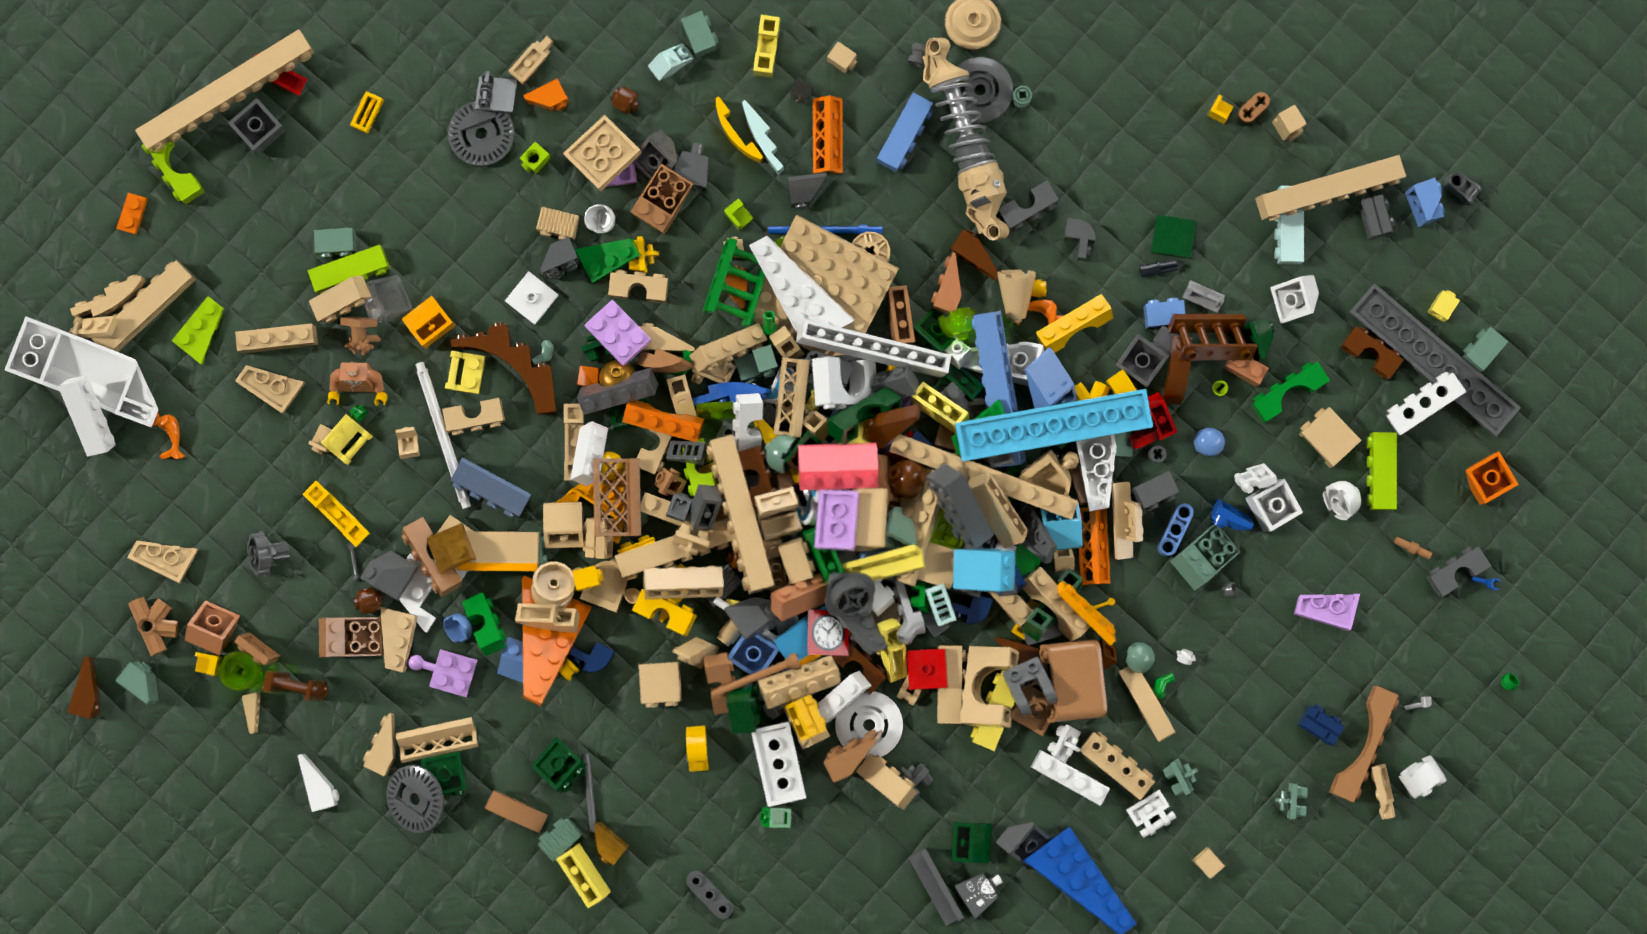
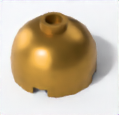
M617 360L610 361L601 369L599 376L600 385L611 386L618 384L636 371L629 363L623 367Z

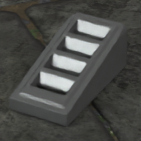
M670 441L666 459L704 465L707 445L703 442ZM674 447H678L676 455H673ZM685 448L683 455H680L681 449ZM689 449H691L690 456L687 455ZM695 450H698L697 456H694Z

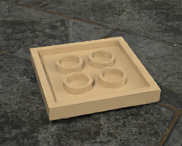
M604 115L563 154L601 192L639 157L642 151Z

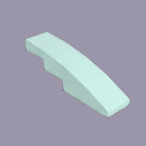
M744 100L742 102L743 110L755 142L765 159L779 175L784 170V166L773 155L777 151V147L766 136L770 133V127Z

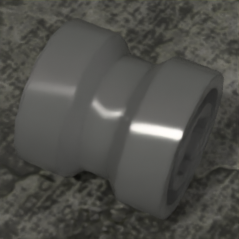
M913 43L911 48L912 54L909 55L907 62L913 66L925 68L923 56H925L926 45Z

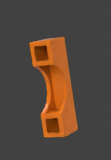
M635 400L627 403L622 422L697 442L701 436L704 418L689 414L678 415L662 412L653 408L649 403Z

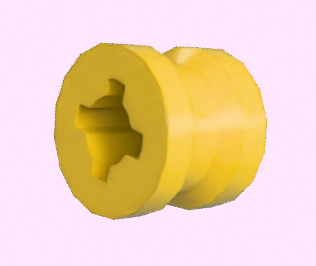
M566 657L559 672L570 681L572 675L578 673L580 669Z

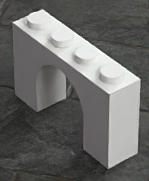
M822 357L812 359L815 406H823L824 409H835L836 407V410H845L875 393L872 388L876 375V363L874 361L859 360L850 362L854 366L850 374V388L847 393L841 381L840 358Z

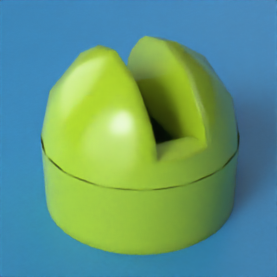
M1223 380L1216 381L1212 387L1213 392L1218 396L1225 395L1228 391V384ZM1223 383L1225 386L1218 392L1216 389Z

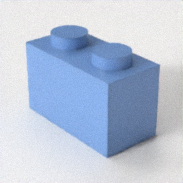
M1169 298L1167 302H1160L1159 300L1148 301V304L1144 305L1146 329L1160 328L1162 325L1168 327L1173 314H1185L1184 300L1179 301L1178 298Z

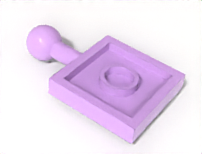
M440 649L436 664L424 661L419 655L410 657L408 664L413 670L423 668L433 671L429 687L467 697L478 660Z

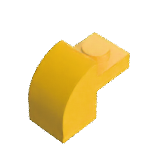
M705 726L686 727L689 772L709 770Z

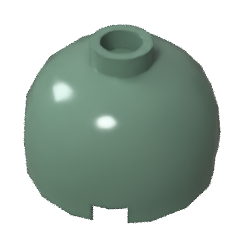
M783 434L776 436L771 442H767L764 452L766 453L768 465L779 473L787 474L791 467L785 462V459L798 444L799 439Z

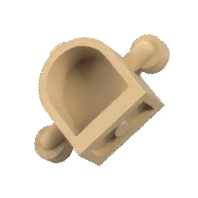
M1050 449L1020 472L1019 478L1070 497L1068 494L1072 478L1068 469H1073L1078 465L1079 457L1074 452H1068L1065 454L1062 463Z
M611 557L610 561H603L595 565L603 571L605 581H602V586L584 590L580 597L582 600L618 613L623 597H625L627 602L635 604L640 592L635 588L627 590L628 581L626 578L621 579L615 558Z

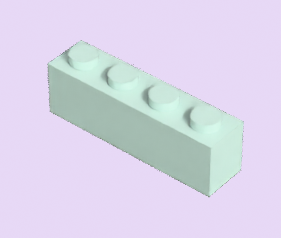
M1280 186L1277 190L1287 188L1290 186ZM1303 208L1298 209V213L1287 216L1286 213L1281 214V218L1275 220L1278 221V229H1275L1274 233L1275 240H1278V248H1275L1274 255L1275 259H1278V264L1300 265L1304 262Z

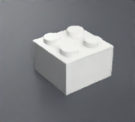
M1278 479L1277 483L1271 487L1262 488L1245 498L1263 532L1272 531L1303 513L1285 479Z

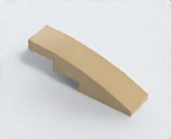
M1129 666L1120 670V677L1127 686L1130 695L1158 742L1175 734V730L1143 674L1131 670Z

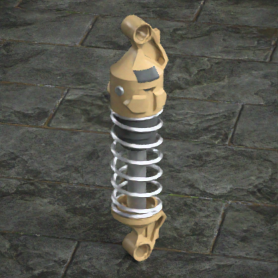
M930 38L926 43L925 56H923L925 64L923 80L929 85L932 93L945 91L947 100L936 103L935 106L940 107L949 104L952 114L943 116L940 120L944 121L953 118L956 128L947 130L944 134L948 135L958 132L959 139L954 144L949 145L948 148H955L956 159L953 162H957L959 167L957 173L959 179L958 186L963 192L967 204L966 215L976 224L979 234L983 233L989 240L1005 239L1009 235V227L996 217L1001 202L1007 194L1003 182L1004 176L1003 172L999 169L998 163H996L997 161L993 160L995 155L989 151L990 140L984 139L983 135H981L986 130V127L983 125H971L981 117V113L978 111H967L977 102V99L974 97H963L971 91L973 86L966 83L970 79L967 70L954 66L946 60L947 53L950 50V43L946 38ZM969 86V88L962 93L959 87ZM973 100L971 104L965 107L964 101ZM978 114L974 119L969 120L968 115ZM974 128H982L978 133L973 132Z

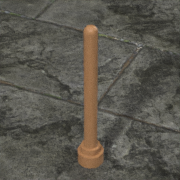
M796 652L789 654V657L785 658L786 660L713 690L711 695L718 697L786 668L797 669L801 667Z

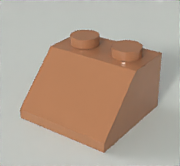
M204 601L187 625L185 641L220 655L228 645L240 615Z

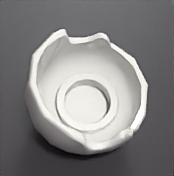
M596 204L589 207L585 212L584 221L589 230L604 234L611 231L614 227L615 215L608 206Z

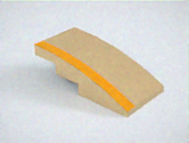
M466 532L476 559L457 567V571H536L539 568V532Z

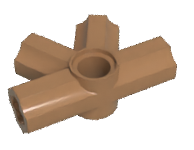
M144 597L137 598L128 603L137 623V628L144 639L151 657L166 651L167 648L162 637L176 638L178 634V621L164 620L172 608L159 598L150 609ZM146 622H151L152 629L145 632L143 625Z

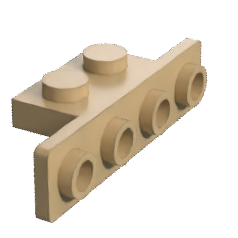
M1130 482L1113 483L1112 504L1115 559L1133 558V541H1143V509L1141 503L1131 501Z

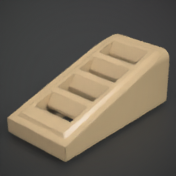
M260 692L242 696L250 734L258 733Z

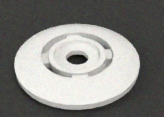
M865 691L836 716L835 727L837 737L844 747L851 739L856 737L862 739L869 732L863 727L865 720L872 719L875 722L873 730L877 732L880 730L884 731V720L888 719V731L885 737L882 738L880 736L864 759L869 754H872L874 757L878 755L882 757L889 753L901 738L903 730L902 715L897 705L886 695L874 691L870 694ZM854 712H856L858 715L854 720V730L851 731L850 720Z

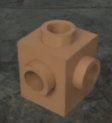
M662 468L661 472L656 476L654 485L660 488L658 492L665 496L674 495V493L679 495L687 481L680 477L681 472L670 468V470Z

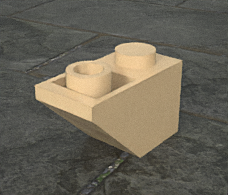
M785 326L769 336L782 357L799 359L805 355Z

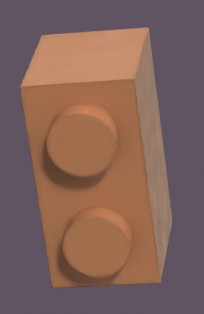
M1254 359L1227 360L1223 367L1224 370L1255 387L1260 385L1269 369Z

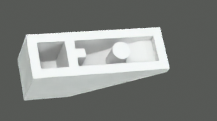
M306 754L298 755L312 812L338 805L339 794L337 789L334 790L333 785Z

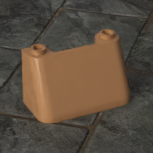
M1097 640L1040 645V659L1045 664H1050L1052 687L1058 698L1057 702L1048 704L1045 713L1048 723L1104 717L1107 713V702L1099 642Z

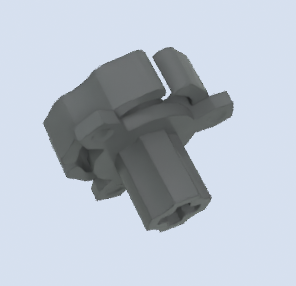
M263 531L249 535L247 553L250 555L249 564L255 575L264 574L265 577H270V568L273 561L290 558V548L287 542L271 544Z

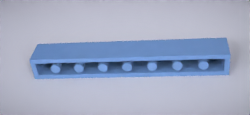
M1001 310L974 315L972 327L976 330L977 338L975 344L980 354L979 366L983 371L982 384L986 389V405L990 407L999 399L1004 414L1018 412ZM1025 450L1012 453L1015 463L999 467L1020 465L1027 462Z

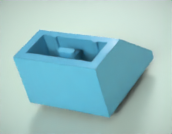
M1077 504L1072 520L1040 508L1038 517L1057 545L1056 550L1082 548V520L1079 504Z

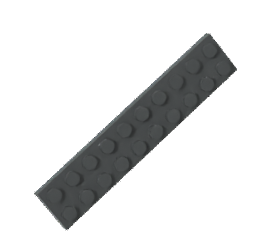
M1375 283L1350 310V315L1383 341L1390 349L1397 351L1403 360L1430 383L1434 384L1437 382L1436 377L1444 372H1448V374L1454 373L1466 392L1453 400V402L1494 437L1503 430L1520 410L1521 407ZM1439 386L1437 389L1445 394V388Z

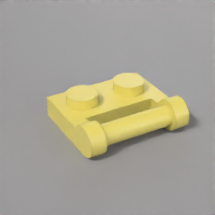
M451 351L450 357H452L448 383L445 384V389L480 394L486 357ZM459 359H465L461 385H457L455 382Z
M345 414L321 444L346 465H349L351 458L373 436ZM357 432L362 434L344 455L341 452L342 449Z

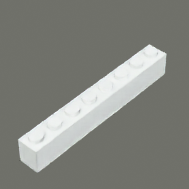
M804 319L799 324L796 343L890 366H910L912 371L940 378L949 372L950 354Z

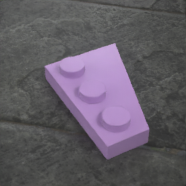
M1360 594L1298 596L1294 615L1350 631Z

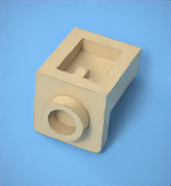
M320 424L313 440L308 443L313 446L311 450L322 454L323 451L329 454L330 451L321 442L332 429Z

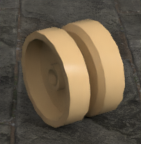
M547 562L541 565L535 571L531 586V595L535 604L556 605L557 608H565L571 602L574 594L575 582L572 570L559 562Z

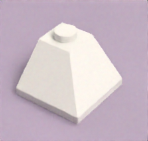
M1314 275L1301 276L1270 287L1281 324L1314 313L1319 295Z

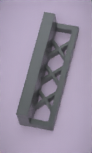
M926 848L910 855L908 858L945 925L947 926L956 920L963 919V915Z

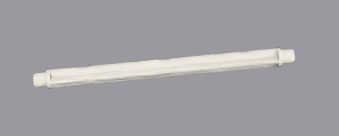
M424 362L416 364L417 375L452 478L458 467V462L448 432L446 431L428 369L425 368ZM455 488L462 508L471 507L467 490L463 489V491Z

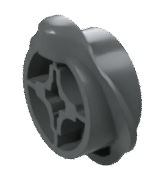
M833 573L829 576L825 605L828 611L837 617H867L872 611L875 584L864 573Z

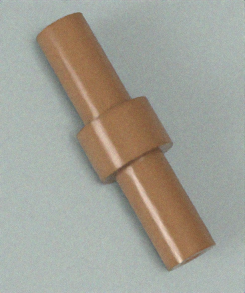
M1396 537L1394 540V544L1407 549V552L1411 554L1416 553L1427 559H1430L1432 552L1419 547V544L1413 541L1408 542L1400 537Z

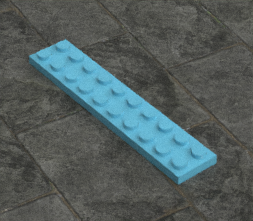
M1146 389L958 422L955 423L963 462L1152 428L1153 424Z

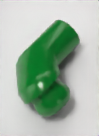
M1172 673L1155 681L1153 693L1157 699H1163L1165 697L1166 685L1176 681Z

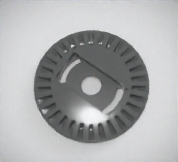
M984 57L971 58L959 64L957 67L967 70L970 79L966 83L973 85L971 91L966 94V97L977 99L976 104L967 111H978L981 113V117L974 123L991 122L1004 114L1013 96V84L1007 70L995 60ZM993 80L997 81L999 87V93L997 97L994 96L995 85L993 83ZM977 85H983L986 88V92L984 95L978 96L975 94L974 88ZM973 100L964 101L965 107L971 104ZM978 114L968 115L969 120L974 119Z
M473 101L459 108L453 115L448 127V140L454 153L465 163L474 166H489L502 160L510 151L515 136L514 125L507 112L475 110L476 101ZM492 120H495L500 128L499 136H497V130ZM479 128H484L487 131V136L484 139L476 137V131ZM463 131H466L467 140L471 144L470 147L464 142Z
M416 765L402 767L392 775L387 786L389 810L401 827L410 832L422 833L438 824L444 810V796L439 782L428 770ZM413 793H416L420 798L418 805L412 801Z

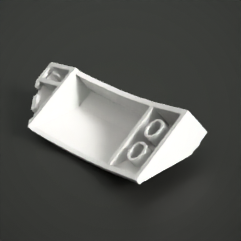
M27 316L25 317L5 371L60 391L58 386L67 379L87 375L95 396L100 403V408L152 427L159 409L136 359Z

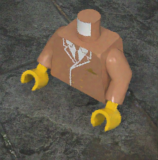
M341 363L340 368L333 371L330 375L329 390L331 392H329L327 400L329 405L331 399L337 401L336 405L339 404L340 395L337 391L377 392L374 400L375 405L378 406L379 400H382L384 405L386 404L388 396L383 392L382 376L379 372L373 370L368 363Z

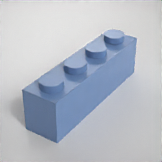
M912 93L878 155L877 163L896 173L899 168L903 169L907 162L906 154L913 151L916 142H914L916 136H921L924 131V121L926 119L929 120L934 112L932 102Z

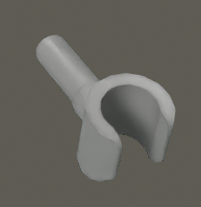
M1421 697V703L1406 705L1405 710L1430 707L1432 698Z

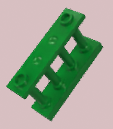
M729 238L725 240L702 312L711 314L720 310L742 318L741 326L747 327L754 322L756 316L754 310L764 283L765 274L761 266L757 276L732 267L730 262L732 257L735 256L756 264L759 263L754 254L738 249V246H736L738 240ZM732 274L755 283L752 293L727 285L724 282L726 275ZM726 292L749 301L746 312L721 303L718 300L720 293Z

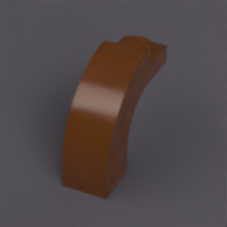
M1173 335L1169 368L1163 385L1162 395L1165 403L1181 405L1191 364V360L1179 359L1184 346L1181 336Z

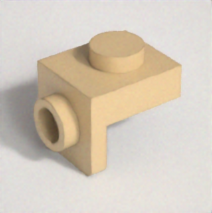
M404 427L396 430L400 459L420 456L418 436L415 428Z

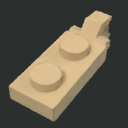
M546 36L541 43L538 41L532 43L508 72L520 83L524 84L550 54L548 49L553 45V41Z
M1378 764L1372 767L1371 777L1377 788L1376 798L1380 801L1381 808L1379 812L1381 818L1390 819L1396 817L1392 803L1394 798L1386 764Z

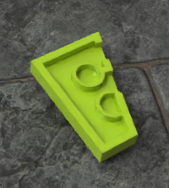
M208 296L171 341L203 365L205 355L210 348L213 334L218 327L224 308Z

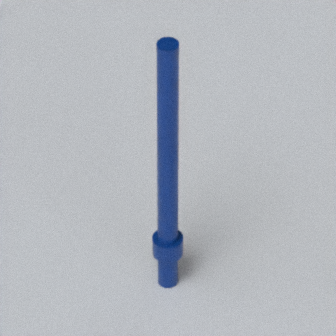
M860 224V226H819L833 234H862L865 232L882 234V226H867V224ZM768 226V234H787L790 226Z

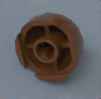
M909 459L896 462L891 467L888 475L891 490L902 498L912 499L916 497L923 489L921 487L922 482L926 481L924 466Z

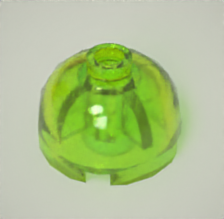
M970 307L960 308L949 312L950 315L946 318L944 315L938 318L942 332L951 339L958 338V341H964L969 339V335L974 332L972 327L973 316L976 315L974 308L971 310Z

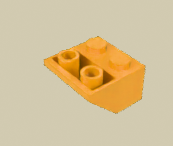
M430 296L402 318L408 329L425 349L456 326L433 296Z

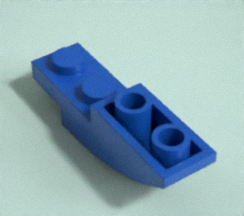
M726 382L708 386L709 394L692 399L694 406L707 409L716 402H719V404L736 402V395L759 393L761 399L764 400L767 398L766 395L772 394V390L749 383Z

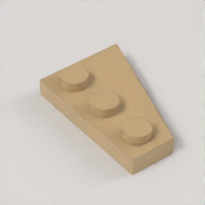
M247 365L235 380L282 414H284L305 384L303 381Z
M136 541L127 558L180 584L199 550L196 548L190 549L180 546Z

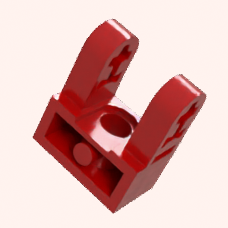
M1159 392L1148 397L1153 427L1135 432L1128 438L1134 449L1141 448L1158 439L1162 440L1178 432L1166 403Z

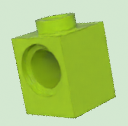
M534 142L520 157L522 161L521 166L530 173L532 171L537 174L551 157L538 143ZM533 155L539 156V160L536 163H530L529 159Z

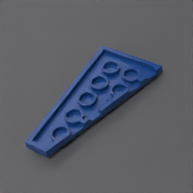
M1070 827L1023 860V862L1037 870L1036 872L1046 877L1067 896L1081 904L1089 913L1094 914L1115 933L1124 934L1136 925L1132 916Z

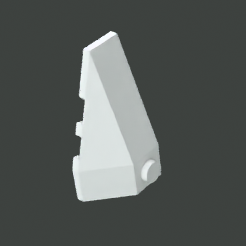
M1026 341L1019 342V344H1007L1013 382L1029 386L1025 369L1044 353V345ZM976 347L971 348L972 358L962 367L983 373L982 368L979 366V349Z

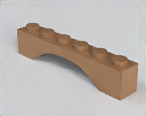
M1379 686L1372 687L1366 701L1369 716V732L1366 744L1353 764L1336 774L1329 793L1350 802L1359 799L1362 789H1360L1361 784L1367 780L1369 775L1368 767L1376 759L1377 754L1375 750L1383 742L1384 736L1382 734L1384 729H1387L1390 725V714L1398 706L1397 694Z

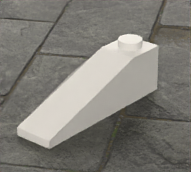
M1108 435L1075 441L1074 446L1079 457L1078 465L1089 511L1109 508L1117 449L1115 436Z

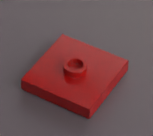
M946 649L907 651L909 690L948 688Z

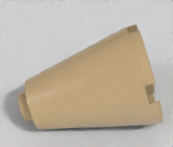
M1022 270L998 271L997 276L1006 318H1009L1010 322H1022V319L1026 318L1036 272L1028 270V274H1024Z

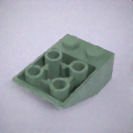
M1213 524L1170 562L1195 591L1207 583L1237 556L1240 550L1220 527Z

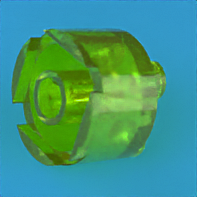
M232 652L222 660L219 667V677L222 683L230 689L249 690L262 679V665L256 663L253 660V656L249 653ZM240 668L244 669L242 674H238L237 672L240 670Z

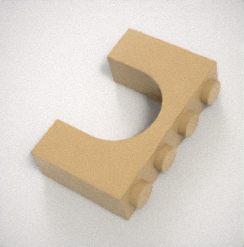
M969 646L967 670L964 674L965 686L962 692L963 703L960 711V723L975 727H1011L1013 709L1004 705L985 704L980 690L984 678L989 673L995 670H1009L1017 666L1019 651L1011 647Z

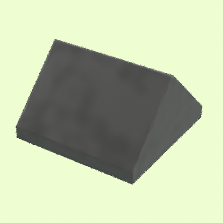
M1137 334L1116 366L1148 387L1169 355L1140 334Z

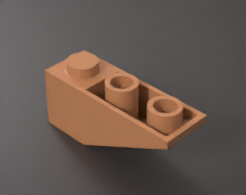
M953 252L951 257L947 256L944 264V267L947 268L945 275H940L937 285H940V289L938 292L934 291L931 302L934 303L933 309L954 316L961 298L956 254Z

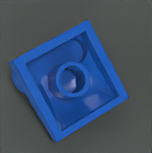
M1218 498L1211 512L1215 525L1220 528L1225 526L1236 530H1248L1253 527L1252 517Z

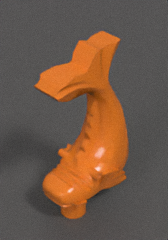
M1051 300L1029 302L1028 310L1044 314L1048 319V325L1063 317L1056 315L1057 306Z
M157 413L152 427L159 426L167 431L173 444L172 448L162 453L159 458L165 459L172 456L175 459L186 457L179 451L180 429L177 419L170 414L160 417L159 413Z

